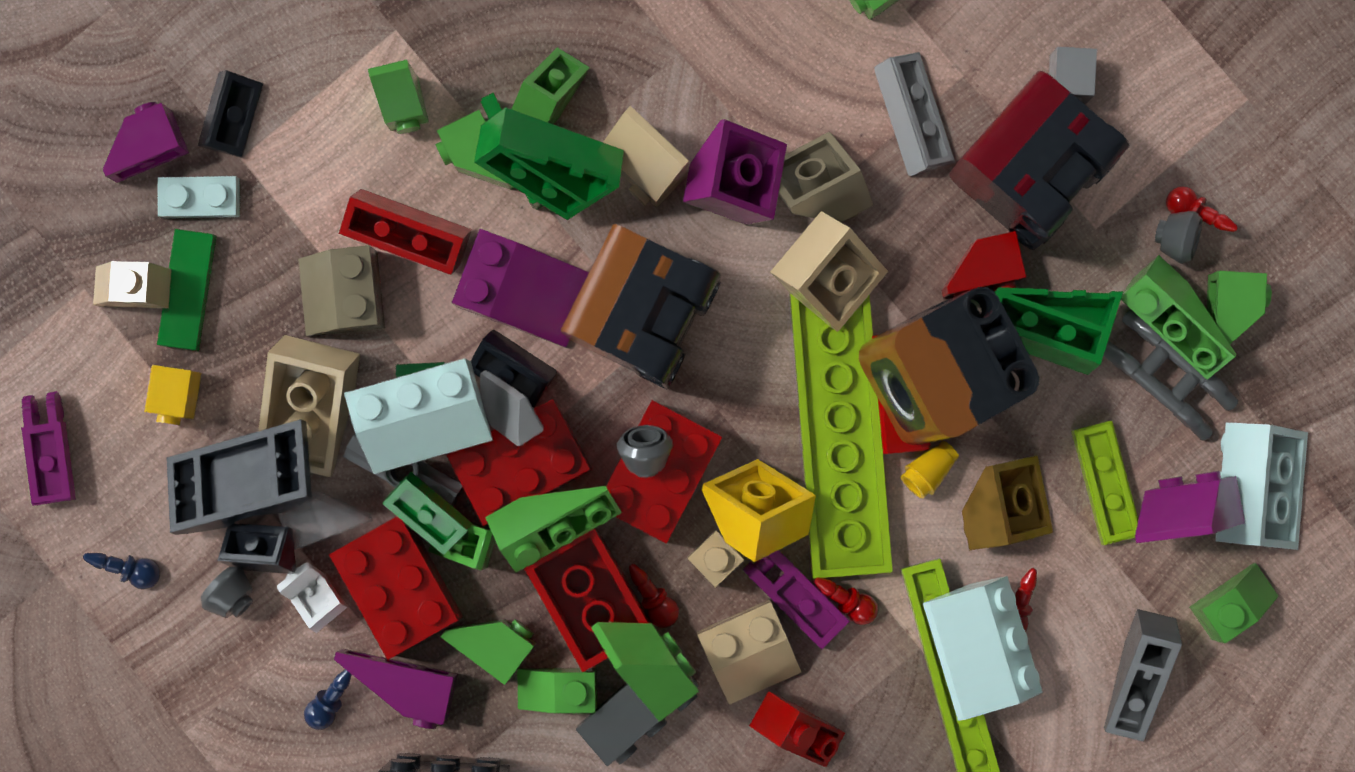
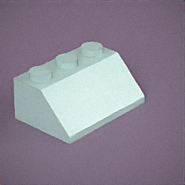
M461 359L344 393L355 434L373 474L493 440L472 364L467 359Z
M1226 422L1225 433L1221 439V450L1223 452L1221 478L1237 477L1245 524L1217 532L1216 542L1298 550L1308 432L1266 424Z
M1008 576L971 583L923 603L958 721L1020 704L1043 692L1039 673L1033 662L1028 645V637L1023 629L1016 605V597L1011 589Z

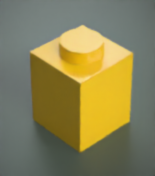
M152 365L144 412L157 414L156 422L180 425L181 418L194 419L202 373Z

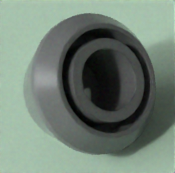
M1196 211L1170 214L1167 221L1160 220L1155 234V243L1161 244V252L1180 264L1191 261L1194 258L1199 243L1203 223L1202 218Z
M651 425L630 428L624 432L617 442L618 453L627 469L639 477H652L665 467L673 447L672 438L663 429Z
M228 567L221 572L202 593L200 598L202 608L224 618H228L232 614L236 618L241 616L253 602V599L250 597L253 588L244 570L241 567Z

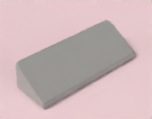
M920 52L890 57L876 65L874 71L908 175H919L955 163Z
M485 370L480 374V396L490 426L517 446L524 444L543 431V425L525 395L489 371Z

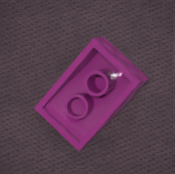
M479 229L451 303L457 308L567 348L570 340L560 330L589 272L513 240Z

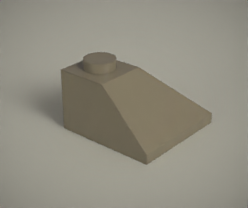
M830 131L785 155L779 196L793 214L816 218L822 211L837 221L843 222L873 206L862 171Z

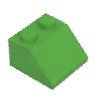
M597 622L591 627L615 670L659 722L699 692L691 679V676L696 671L681 653V648L669 632L661 636L652 623Z

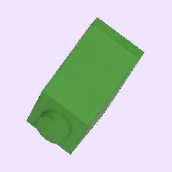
M557 47L523 81L512 110L554 124L570 102L590 67Z
M408 60L368 69L384 122L391 131L397 130L398 134L411 133L419 130L420 124L429 122L419 78Z
M480 110L437 130L441 142L435 145L445 165L453 163L459 173L510 190L514 188L474 163L480 128L486 122Z
M1217 271L1208 275L1206 310L1229 344L1263 316L1265 308L1269 307L1272 290L1270 284H1267V273Z
M1253 563L1189 608L1211 640L1226 644L1258 622L1279 596L1258 565Z
M504 619L450 627L441 635V638L504 685L510 680L536 645V642L531 639V636L534 634L533 631L516 619L512 623Z
M592 667L584 672L580 668L517 669L518 709L546 713L596 712L597 667Z

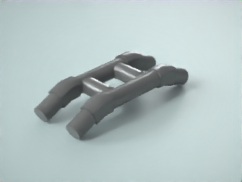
M1130 309L1124 315L1122 322L1156 348L1141 364L1126 351L1108 341L1104 357L1168 408L1200 440L1208 439L1212 435L1213 429L1187 402H1184L1186 397L1199 383V386L1212 398H1215L1226 411L1234 409L1238 404V399L1216 375L1211 376L1208 380L1204 378ZM1167 358L1186 372L1172 390L1168 389L1153 376Z

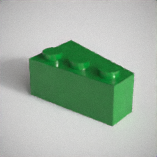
M504 108L481 125L474 163L562 218L569 220L619 188L624 150L515 110Z
M998 287L995 294L999 297L1012 324L1018 331L1028 354L1089 375L1101 365L1123 291L1089 293L1086 290L1058 292L1048 291V289Z

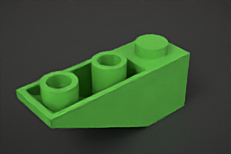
M1160 255L1142 269L1124 290L1121 300L1207 380L1236 356L1235 351L1188 281Z
M600 486L520 497L485 518L499 550L514 571L518 572L560 547L571 543L592 529L605 524L608 520L622 512L607 487Z

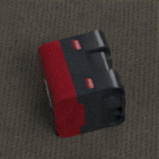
M1037 71L960 158L949 173V176L959 188L1008 229L1009 232L1016 231L1017 239L1022 245L1035 250L1041 244H1045L1073 212L1070 201L1082 188L1088 189L1094 184L1097 185L1119 161L1130 144L1123 134L1103 121L1056 79L1043 71Z

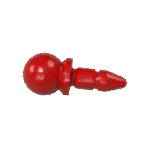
M1180 186L1169 192L1166 198V206L1171 214L1196 211L1203 222L1214 225L1219 230L1237 231L1238 226L1227 215L1219 214V211L1209 206L1205 207L1207 199L1204 197L1198 198L1191 188Z
M631 564L629 566L631 578L644 597L641 605L644 609H648L649 620L659 628L672 626L679 616L677 603L673 599L666 597L667 592L664 588L657 589L651 579H648L645 571L637 565Z
M1035 568L1029 569L1022 577L1020 586L1015 593L1017 609L1025 632L1029 625L1027 616L1031 615L1033 611L1032 607L1028 604L1033 595L1032 591L1035 590L1037 584V570Z
M815 578L814 582L819 590L839 603V611L843 614H848V617L854 623L867 625L877 617L878 605L872 596L859 593L856 588L846 590L829 579Z

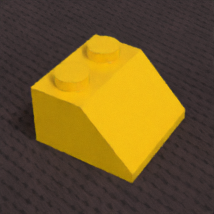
M759 459L703 484L702 492L725 543L754 562L809 535L816 495Z

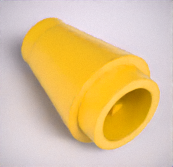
M942 441L938 446L936 445L906 465L905 472L901 475V480L913 494L921 499L928 494L933 495L954 465V462L959 458V455L950 444Z

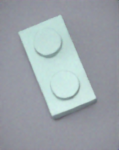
M236 176L158 177V217L162 219L240 217V179Z

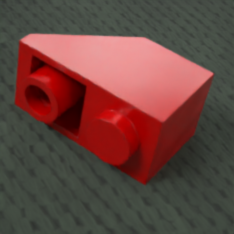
M1016 231L974 241L941 290L943 298L951 296L955 298L960 294L979 287L992 288L994 292L998 287L1017 288L1016 282L1026 278Z
M770 691L766 694L749 725L780 748L823 767H827L831 758L836 754L839 744L845 735V732Z

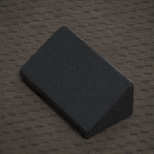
M227 70L220 71L215 82L198 146L242 158L263 83Z
M491 330L482 339L470 361L475 375L480 377V374L485 370L491 372L525 395L533 409L557 374L554 368L496 330Z
M232 524L226 529L217 561L229 567H241L246 571L295 574L296 561L293 529L286 526Z

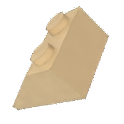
M284 335L267 354L259 431L300 419L306 421L310 472L331 477L349 415L344 393L355 390L360 354Z

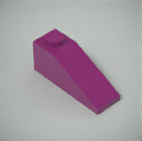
M341 649L335 652L334 660L403 717L412 718L413 725L426 729H436L437 724L444 725L448 721L458 673L394 659L387 660L384 657L348 649Z

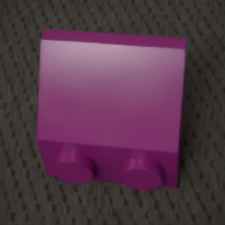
M726 119L720 120L690 163L683 202L745 225L774 220L787 144Z
M1220 471L1196 474L1197 482L1184 483L1182 476L1158 480V488L1144 492L1135 533L1136 543L1214 534L1245 524L1237 477L1221 478Z

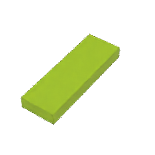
M1107 421L1071 430L1101 545L1135 538L1138 516L1113 422Z

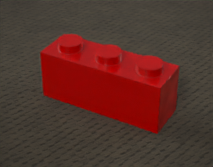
M360 189L349 198L338 234L452 275L461 265L472 229Z

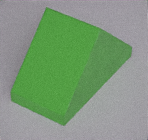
M472 523L469 530L444 555L431 544L428 552L477 570H484L488 568L495 538L490 527Z

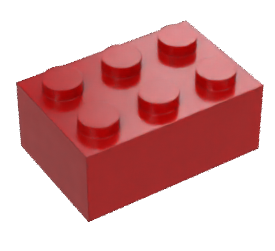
M551 399L534 408L543 425V431L524 444L517 446L494 429L491 431L492 441L457 450L446 455L483 526L488 525L485 517L520 497L548 494L592 471L556 400Z
M651 400L638 426L651 425L659 427L672 438L673 447L665 467L652 477H639L627 469L621 458L606 487L622 512L615 516L616 518L667 544L713 457L722 436Z
M398 516L329 554L387 660L463 618L460 609L417 532Z
M597 527L524 568L582 672L608 658L591 628L597 622L651 623Z

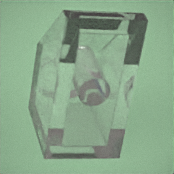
M312 491V499L288 511L278 513L282 526L293 529L294 550L305 548L373 521L370 513L321 491Z

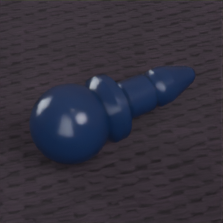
M85 553L83 555L84 561L93 567L104 569L114 574L120 573V582L129 580L131 585L137 589L146 590L152 588L160 578L159 566L148 558H140L135 561L133 556L128 555L126 561H123V559L114 556L108 557L103 553Z
M346 669L336 675L327 690L318 691L315 699L310 701L305 707L304 719L312 729L324 730L333 724L336 712L342 707L340 698L349 686L352 676Z

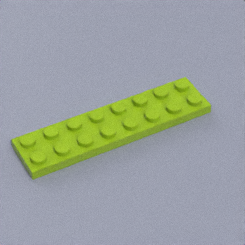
M789 293L805 489L816 495L809 530L812 578L891 573L893 568L878 397L858 359L862 345L871 340L873 336L870 294L837 332Z

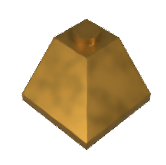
M1038 455L985 467L962 509L963 528L967 537L969 551L1011 545L1053 533Z

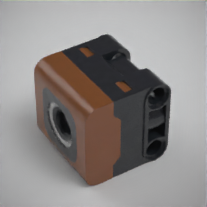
M613 224L560 331L569 340L634 371L638 376L668 390L686 355L681 348L684 338L695 316H705L721 284V274L699 261L686 258L629 229Z
M985 287L975 288L953 299L933 305L862 345L858 358L867 379L884 407L898 436L902 441L911 445L953 438L966 433L1036 392L1040 379L1038 371L999 297L994 291ZM971 299H974L978 302L981 308V314L977 306L973 302H971ZM1012 372L1015 373L1019 379V388L1017 391L1014 390L1016 387V381Z

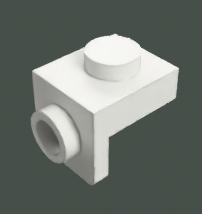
M308 562L297 567L295 574H287L286 579L277 585L280 594L291 600L308 628L316 633L347 608L326 575Z

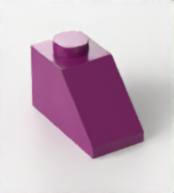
M156 102L142 104L134 109L135 114L124 118L103 167L105 177L118 183L189 153L172 110L164 104H157Z

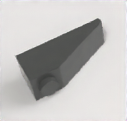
M1137 609L1124 643L1104 726L1105 732L1144 742L1182 646L1176 618Z

